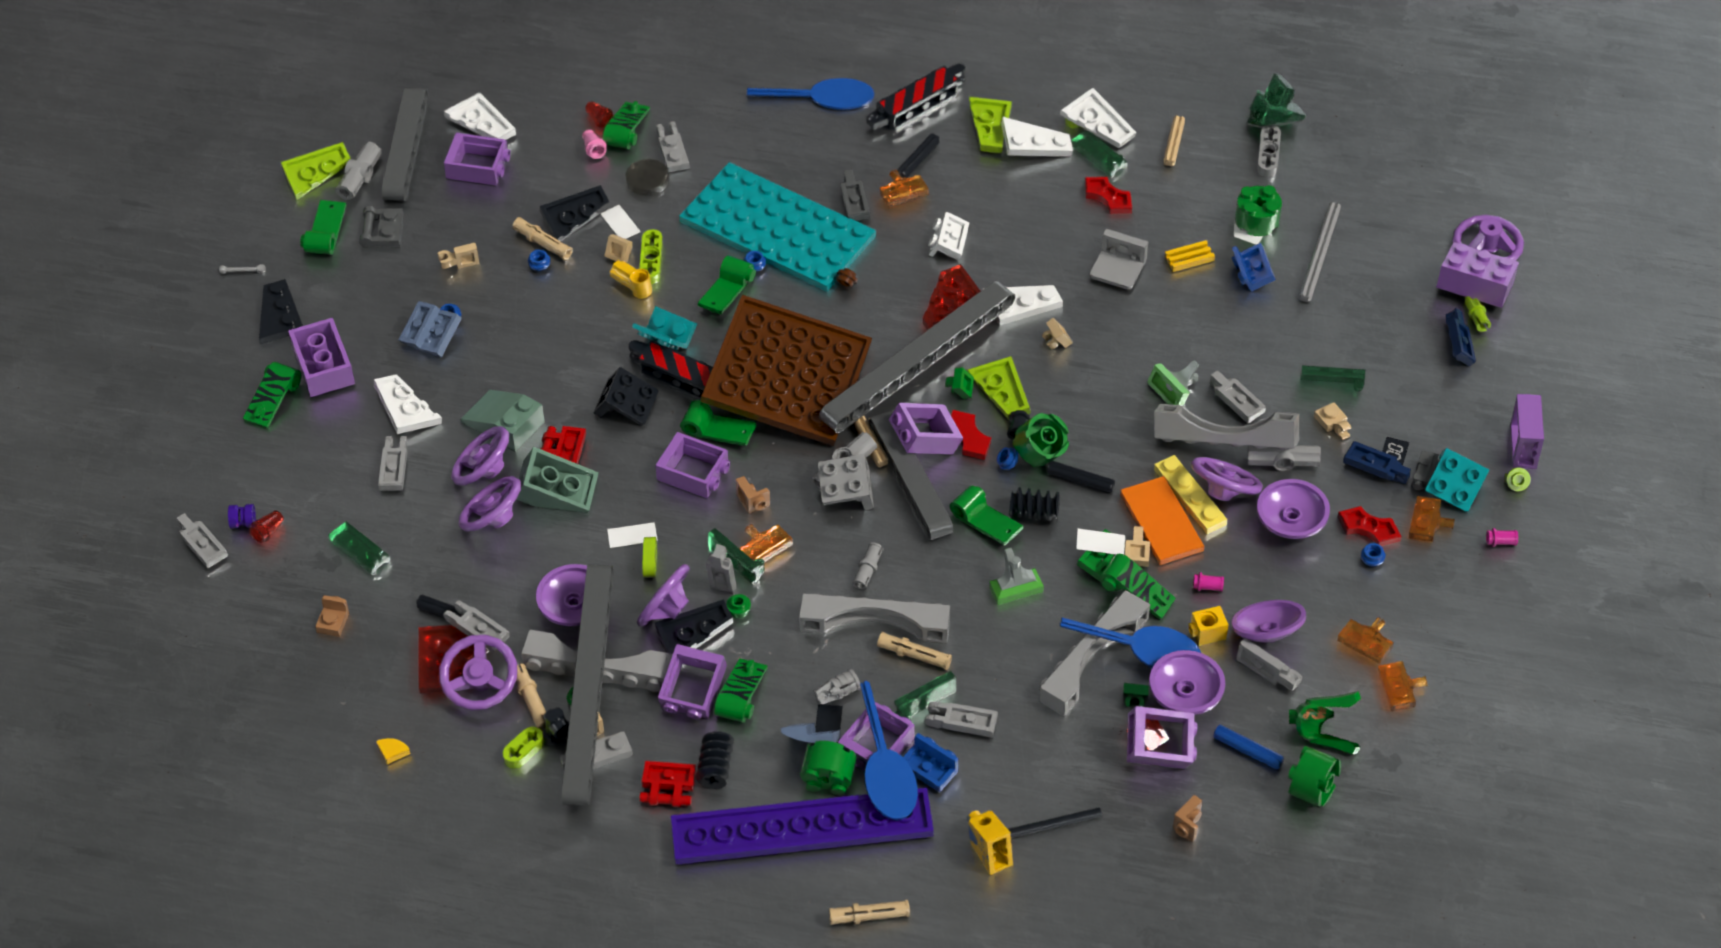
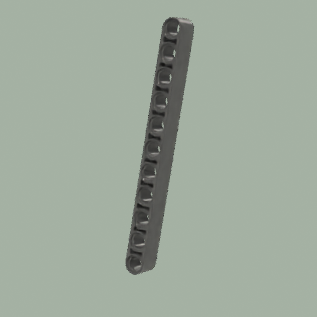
M993 282L826 404L819 414V419L836 433L842 432L1007 310L1013 304L1016 297L1015 294L1000 282Z
M587 565L562 785L563 805L590 804L598 731V712H600L613 589V565Z

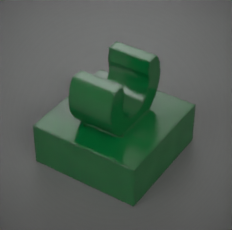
M1124 683L1123 695H1128L1125 699L1126 707L1130 706L1132 698L1139 699V707H1144L1143 697H1148L1149 685Z

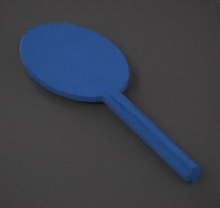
M834 78L821 81L811 89L747 88V96L811 97L815 103L826 108L851 110L861 108L872 102L874 90L871 86L859 80Z
M1061 618L1059 624L1062 628L1130 645L1133 654L1150 668H1153L1160 658L1171 652L1190 650L1201 653L1199 647L1192 639L1177 630L1167 627H1144L1137 630L1133 636L1066 618Z
M864 681L860 683L877 749L869 758L865 768L867 794L874 807L882 815L892 820H902L912 813L916 805L918 796L916 778L908 762L897 752L887 749L870 682Z

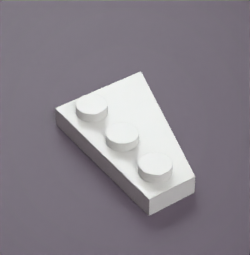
M1094 88L1080 96L1060 112L1061 116L1118 148L1136 135L1133 128Z
M481 93L444 111L445 118L481 136L507 140L516 135V129Z
M1005 117L1002 118L1001 125L1008 155L1071 157L1073 149L1069 134Z
M1054 285L1006 287L1016 297L1013 304L997 316L996 320L999 326L1060 308L1063 306V300Z
M398 375L374 379V387L397 434L442 424V417L438 413L434 414L424 400L420 401L414 395V391Z

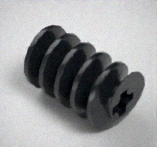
M1018 487L1016 493H1013V490L1011 493L1009 516H1014L1017 510L1019 518H1022L1025 512H1027L1029 519H1032L1034 514L1037 513L1038 520H1042L1045 514L1048 521H1052L1054 515H1056L1057 520L1060 494L1056 492L1054 498H1051L1050 491L1047 490L1045 496L1042 497L1041 491L1038 489L1033 496L1031 488H1028L1026 493L1023 494L1021 487Z
M713 731L703 736L696 772V780L703 787L721 789L727 785L726 779L729 776V762L731 761L732 745L734 744L732 735L726 732Z

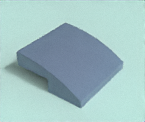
M418 301L398 340L412 348L442 357L462 318L456 313L440 310L436 305Z
M815 723L789 725L781 728L782 734L804 742H837L841 739L840 730L815 732Z

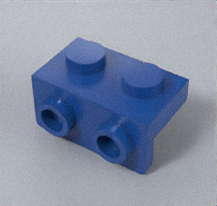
M1261 243L1242 252L1239 251L1237 246L1232 247L1234 256L1231 257L1235 267L1241 271L1237 273L1242 285L1247 284L1251 292L1276 280Z
M919 733L914 737V745L903 756L912 768L915 777L939 793L958 773V758L952 751L945 750L937 745L930 737H924Z

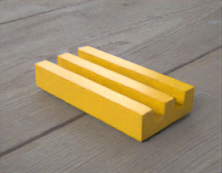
M1206 240L1165 251L1164 255L1173 272L1215 261V255L1211 253L1210 246L1208 247Z

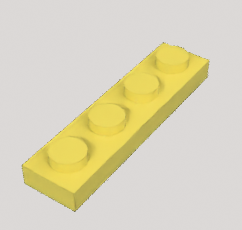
M1175 455L1154 464V471L1159 477L1164 476L1176 498L1206 535L1227 525V518Z

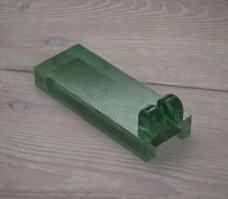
M1088 130L1072 139V147L1109 177H1113L1114 173L1119 169L1127 168V161L1121 154L1116 153Z
M1302 365L1300 380L1353 383L1354 390L1360 392L1364 387L1365 369Z
M347 521L328 535L331 543L372 575L376 573V569L383 563L388 564L391 561L389 554Z
M716 528L708 532L709 548L713 552L716 544L725 546L727 549L726 557L731 559L733 569L752 585L760 580V576L765 573L763 559L754 561Z
M949 671L895 700L894 705L897 707V711L894 713L911 721V716L927 708L930 702H938L955 693L956 676L952 671Z

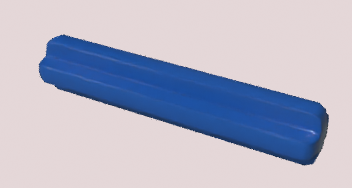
M1218 725L1213 735L1215 739L1276 770H1279L1283 765L1284 757L1222 725Z

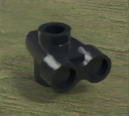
M557 707L548 710L543 716L545 720V730L543 731L544 743L546 745H554L558 739L568 737L569 721L565 718L561 708Z

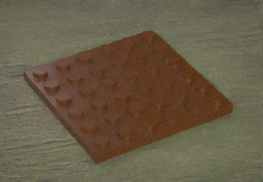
M742 295L700 402L834 446L839 433H836L820 420L819 414L826 404L858 381L872 338Z

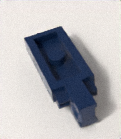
M1454 308L1453 311L1445 314L1446 324L1449 327L1448 335L1453 346L1452 354L1457 361H1462L1467 366H1471L1476 362L1470 330L1464 324L1462 311Z
M1353 441L1343 458V463L1386 480L1393 481L1394 479L1396 482L1406 484L1410 478L1411 468L1401 465L1402 463L1397 461V457Z

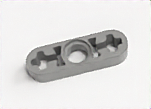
M1277 126L1265 127L1261 130L1257 171L1259 175L1266 178L1273 177L1277 173L1281 130ZM1269 135H1273L1272 140H1268ZM1265 149H1272V150H1274L1275 152H1274V153H1266V152H1264L1263 150H1265ZM1266 162H1270V167H1266Z

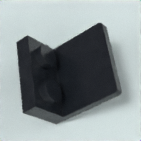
M619 367L608 378L593 413L601 418L607 411L612 412L614 409L640 426H643L659 391L637 376Z

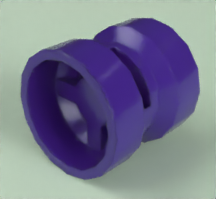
M246 504L244 507L229 505L228 523L230 529H236L240 526L254 528L256 526L255 505Z

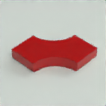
M1085 177L1086 199L1102 202L1108 208L1110 214L1132 213L1130 191L1115 188L1110 184L1108 177Z
M953 410L951 417L963 436L961 441L963 446L962 455L985 460L992 437L984 435L977 429L975 425L976 415Z
M1362 506L1338 512L1337 518L1346 535H1363L1380 546L1401 542L1402 536L1392 518L1374 517L1368 514Z

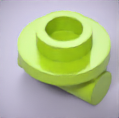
M1521 467L1513 468L1504 474V482L1514 491L1525 490L1531 481L1528 471Z

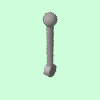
M262 264L257 267H226L222 265L218 268V271L221 274L226 272L254 271L263 274L266 272V268Z

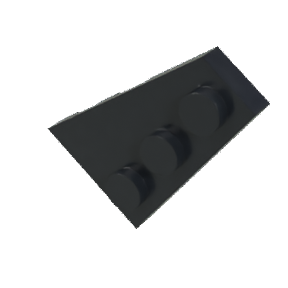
M599 185L540 206V213L552 236L562 242L609 208L610 201L602 186Z
M286 279L263 285L259 331L260 345L289 337L288 330L303 326Z
M723 599L681 613L675 619L667 618L655 622V629L666 653L673 654L676 644L697 649L733 624V617Z

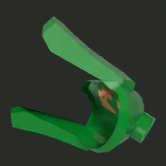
M1356 691L1337 696L1306 699L1305 703H1301L1296 709H1289V724H1295L1298 734L1310 743L1329 746L1350 754H1356L1360 749L1358 743L1329 734H1321V728L1326 720L1334 717V711L1329 707L1349 708L1361 699L1360 693Z

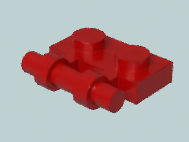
M548 426L547 431L543 433V445L540 449L578 464L587 435L586 428L563 426L561 433H557V429L554 426ZM554 444H557L556 449H551Z
M645 761L642 788H651L650 793L640 792V802L649 803L651 806H658V804H671L672 807L681 808V805L691 806L692 796L682 795L683 791L693 792L696 765ZM660 789L674 790L673 794L659 793Z

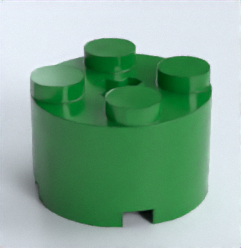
M1267 185L1246 186L1241 189L1237 199L1235 222L1240 230L1243 228L1251 236H1266L1279 226L1282 199L1276 192V188Z
M1039 413L1019 426L1013 439V446L1017 449L1022 459L1032 467L1043 466L1064 454L1068 449V428L1058 416Z
M815 741L814 746L808 744L800 773L801 779L806 783L805 788L812 792L826 789L838 796L845 795L846 790L851 785L855 767L856 754L850 749L848 753L843 750L844 745L832 741Z
M1305 746L1301 751L1298 765H1292L1289 771L1288 779H1291L1292 782L1288 794L1320 807L1321 805H1326L1336 787V784H1333L1335 776H1340L1341 760Z

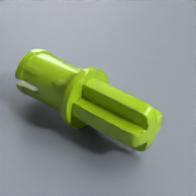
M1465 297L1469 318L1474 321L1478 331H1487L1484 324L1486 323L1487 327L1490 328L1491 322L1486 316V308L1480 304L1477 298Z

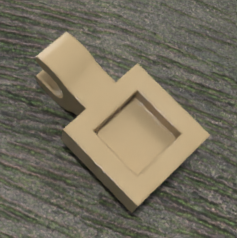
M475 242L454 247L453 253L447 250L438 252L442 269H447L454 265L461 269L480 264Z
M1335 402L1315 411L1314 418L1327 432L1334 430L1341 440L1350 437L1347 430L1351 429V425L1347 422V416Z
M1134 526L1133 540H1126L1125 555L1137 565L1149 567L1150 541H1143L1142 526Z

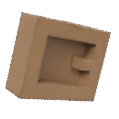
M745 476L736 479V495L749 514L763 510L770 505V491L768 488L756 491L755 486L752 483L749 484Z
M323 595L321 600L323 609L315 626L316 632L340 637L349 616L347 601L338 596Z
M1193 795L1175 813L1173 828L1177 834L1189 839L1191 842L1197 837L1198 826L1196 823L1202 815V800L1196 795Z

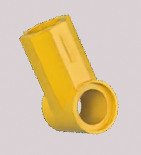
M619 260L613 264L610 270V277L631 289L634 297L644 299L652 294L650 274L647 270L636 269L626 262Z

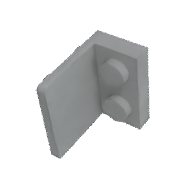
M865 454L818 463L823 505L857 500L862 502L864 510L874 509L870 468Z

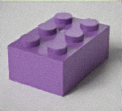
M1454 242L1441 265L1436 288L1465 297L1469 296L1472 299L1477 298L1481 302L1502 308L1514 284L1519 262L1508 257L1491 254L1485 250L1468 247L1466 244Z
M333 318L288 330L292 349L310 397L355 384L352 367Z

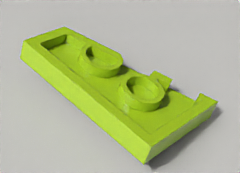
M969 97V105L980 150L1002 153L1005 139L1001 121L1003 117L1010 118L1012 101Z
M341 142L281 162V167L296 201L344 169L350 156L344 143Z
M1011 356L967 369L974 377V382L1008 420L1010 413L1016 410L1025 411L1027 414L1031 413Z

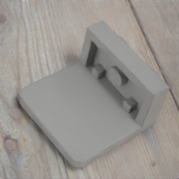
M1106 229L1103 233L1102 250L1090 271V277L1124 289H1132L1147 260L1148 241Z

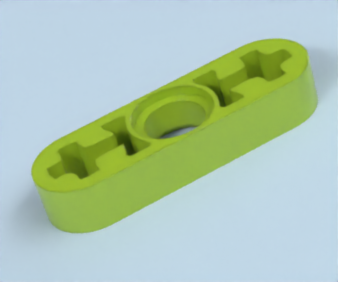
M655 229L647 230L642 235L639 268L649 271L648 268H652V273L650 274L651 285L660 280L663 248L662 234ZM652 239H654V246H650ZM649 254H654L657 256L655 259L651 260L645 258Z

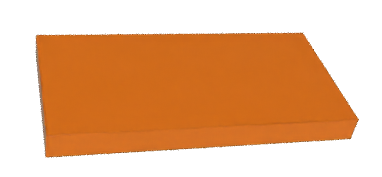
M1164 476L1120 490V496L1137 526L1143 527V537L1146 541H1150V549L1159 565L1204 551V544Z

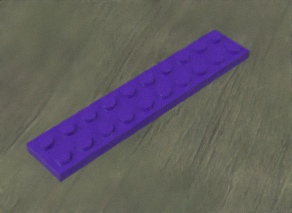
M918 788L916 805L912 813L902 820H892L882 815L874 807L868 794L671 815L676 865L934 837L927 788Z

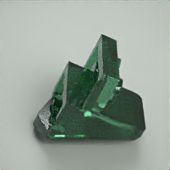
M1273 74L1266 92L1257 90L1249 108L1251 112L1248 116L1247 125L1265 128L1298 123L1305 119V112L1296 103L1292 102L1295 89L1282 75Z

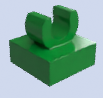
M963 367L955 368L954 377L946 378L945 387H951V392L957 393L962 399H969L972 397L974 377Z

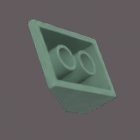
M489 390L460 419L462 423L480 433L495 426L505 427L510 434L507 448L514 452L545 423L541 403L524 394Z
M533 446L522 464L519 475L521 491L517 500L534 507L588 513L599 472Z

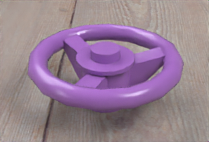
M1472 216L1462 221L1453 233L1452 242L1462 244L1463 232L1467 228L1478 224L1479 233L1468 247L1485 250L1490 253L1502 249L1510 253L1507 257L1514 261L1523 253L1524 241L1520 231L1511 222L1498 216ZM1503 229L1507 230L1513 236L1515 244L1504 232Z
M495 426L476 437L457 458L451 473L453 482L458 486H466L475 482L480 477L492 479L498 475L504 467L503 453L509 443L510 435L508 430L502 426ZM494 437L490 444H483L488 439ZM463 466L474 469L472 473L461 476Z
M1196 457L1191 462L1194 472L1207 480L1208 494L1219 500L1230 501L1231 498L1240 493L1249 495L1259 494L1263 489V484L1258 478L1228 462L1208 457Z
M508 476L496 480L483 488L464 507L459 516V527L465 532H472L487 525H491L495 529L504 526L513 516L512 507L521 491V481L514 476ZM505 487L501 493L495 492L498 489ZM472 512L481 516L477 521L468 522Z
M683 564L677 568L656 591L639 615L636 622L638 626L643 627L651 620L675 619L689 602L682 586V582L690 571L689 565Z
M486 634L470 635L457 641L445 653L439 667V683L445 696L456 706L468 710H484L501 703L512 691L517 679V661L511 648L502 640ZM485 644L495 647L503 654L508 670L506 681L494 676L493 667L486 658ZM474 645V658L465 664L463 676L449 681V667L453 658L462 649ZM473 688L477 691L498 690L496 695L477 701L463 698L455 691Z

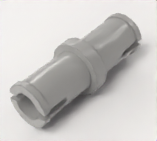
M872 542L868 545L866 554L859 561L858 572L852 581V585L859 590L867 589L872 574L877 571V562L883 552L880 544Z

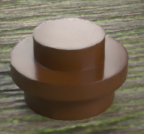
M844 268V270L839 269L837 271L838 276L836 280L843 286L852 288L853 284H857L856 273L852 270Z

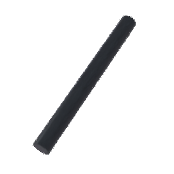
M1100 807L1009 828L1008 830L1012 839L1101 818L1102 811Z

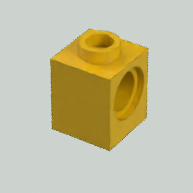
M1221 606L1192 612L1191 623H1188V629L1191 637H1195L1198 646L1226 640L1228 622Z

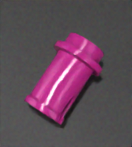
M1492 528L1486 532V543L1492 547H1496V545L1516 546L1518 544V531L1496 530V528Z
M1202 572L1194 574L1193 589H1197L1199 592L1201 589L1223 591L1224 576L1202 575Z

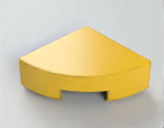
M386 738L376 741L387 764L411 754L408 746L400 740Z

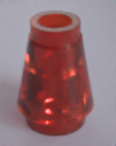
M594 101L588 102L585 107V111L598 127L605 128L614 116L611 109Z
M274 510L254 521L249 529L251 537L259 543L269 541L284 521V517L279 511Z

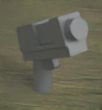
M1421 451L1416 467L1417 471L1411 483L1415 490L1420 491L1426 488L1440 459L1438 460L1439 454Z

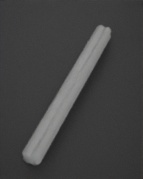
M1331 202L1328 205L1300 291V301L1310 302L1340 212L1341 206L1339 203Z

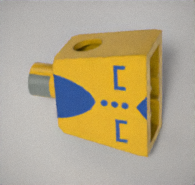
M979 811L971 812L967 816L970 843L988 873L992 875L1012 866L1013 857L1010 831L993 811H987L982 814Z

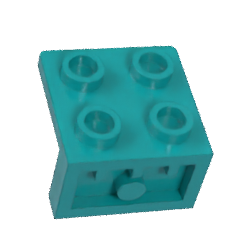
M655 306L647 327L633 323L632 328L637 329V334L642 337L654 340L656 343L668 348L678 350L679 347L688 348L697 323Z
M1445 448L1439 456L1440 461L1425 491L1467 512L1478 494L1489 469Z

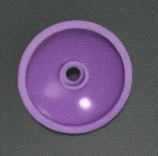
M1284 479L1268 485L1261 492L1257 501V514L1261 523L1272 533L1285 538L1302 539L1315 535L1325 527L1329 519L1330 505L1325 494L1313 484L1298 479Z
M569 564L558 567L546 574L540 581L536 590V602L542 615L549 621L563 626H579L581 624L586 565Z
M1262 601L1238 611L1232 618V628L1242 638L1256 642L1272 643L1298 631L1306 621V611L1302 605L1293 601Z
M1181 650L1171 652L1155 663L1150 673L1149 686L1155 700L1165 709L1197 715L1211 710L1220 702L1225 690V677L1220 666L1212 658L1196 651Z

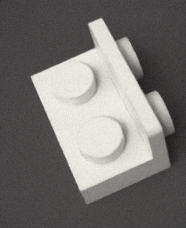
M945 212L941 218H937L932 226L934 234L928 242V246H930L928 255L933 257L937 251H940L958 260L962 255L969 222L948 212Z

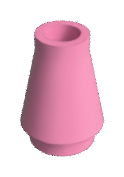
M586 130L582 134V139L584 140L587 155L594 159L603 157L606 153V143L592 130Z

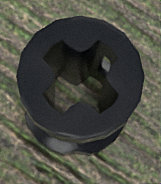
M1016 410L1010 413L1009 421L1011 425L1007 430L1009 439L1013 440L1019 426L1030 419V415L1027 412Z

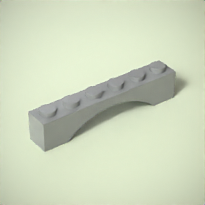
M1159 404L1154 411L1155 438L1162 439L1165 442L1185 440L1189 444L1208 442L1209 445H1220L1225 443L1231 444L1233 447L1252 445L1258 449L1278 447L1279 450L1288 451L1294 449L1299 442V414L1275 412L1268 418L1255 424L1224 426L1203 420L1191 413L1183 405Z
M1125 590L1120 597L1117 596L1113 599L1106 613L1100 614L1095 626L1131 636L1149 619L1150 604ZM1084 633L1081 642L1071 647L1067 658L1063 662L1059 661L1053 674L1049 678H1044L1039 686L1040 702L1065 716L1079 700V678L1084 666L1100 648L1112 641Z
M816 593L803 594L799 617L800 632L825 634L835 628L851 623L879 622L902 628L915 635L922 642L947 644L950 605L918 603L915 601L902 602L890 599L877 600L865 597L852 598L841 595L828 596Z
M529 630L521 653L522 661L526 668L532 671L552 672L556 675L575 676L577 651L566 646L553 633ZM648 650L626 658L605 659L603 683H615L630 688L638 687L659 692L673 654Z

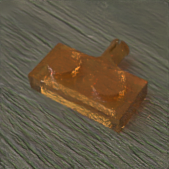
M898 170L890 172L889 175L893 180L891 184L880 187V195L888 208L929 195V188L921 175L902 178Z
M1417 496L1409 539L1433 542L1435 532L1439 527L1454 529L1455 519L1441 517V499Z
M749 524L745 528V532L752 539L740 548V555L756 569L792 546L793 539L778 524L763 532H759L753 524Z
M1380 617L1376 618L1370 627L1350 619L1339 633L1337 639L1338 642L1378 664L1383 662L1394 645V642L1383 637L1379 632L1386 624L1383 619L1380 621Z
M1403 661L1378 666V673L1391 712L1416 707L1413 689L1427 687L1426 676L1411 679L1406 673Z

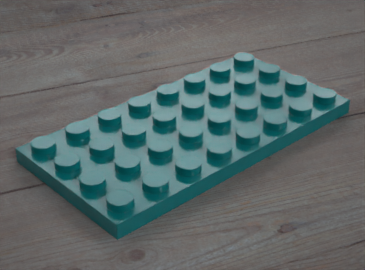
M730 162L679 215V222L746 254L750 251H759L765 257L767 264L826 292L837 282V271L849 268L876 237V230L851 218L848 219V217Z

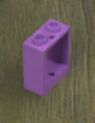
M456 133L444 161L446 179L497 186L499 178H502L504 175V165L510 160L511 152L507 148V141L505 139ZM465 153L496 157L492 168L461 163Z
M1517 394L1510 422L1513 468L1537 469L1544 442L1541 395Z
M898 403L889 418L907 453L954 454L963 439L949 411L943 404ZM915 423H928L933 433L919 432Z
M677 432L655 465L656 477L658 481L708 499L711 492L716 491L722 475L726 474L730 468L728 450ZM684 454L714 465L705 480L675 469Z
M676 644L658 696L663 710L676 714L677 711L685 713L688 717L696 720L701 718L709 719L727 667L724 656ZM682 664L714 672L703 706L671 698Z
M875 702L881 726L899 736L890 750L901 755L914 740L915 725L908 718L901 717L892 712L887 706ZM866 709L838 741L839 744L844 745V751L848 753L850 749L856 754L855 766L864 772L867 762L873 754L872 751L858 744V741L871 727Z
M1135 706L1128 713L1127 762L1180 769L1189 767L1196 760L1197 748L1194 746V737L1197 733L1194 713ZM1145 719L1182 723V755L1145 751Z

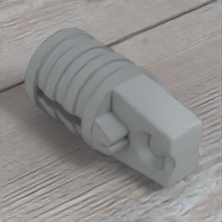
M849 669L847 672H843L814 690V695L821 705L839 700L856 690H860V681L854 670Z

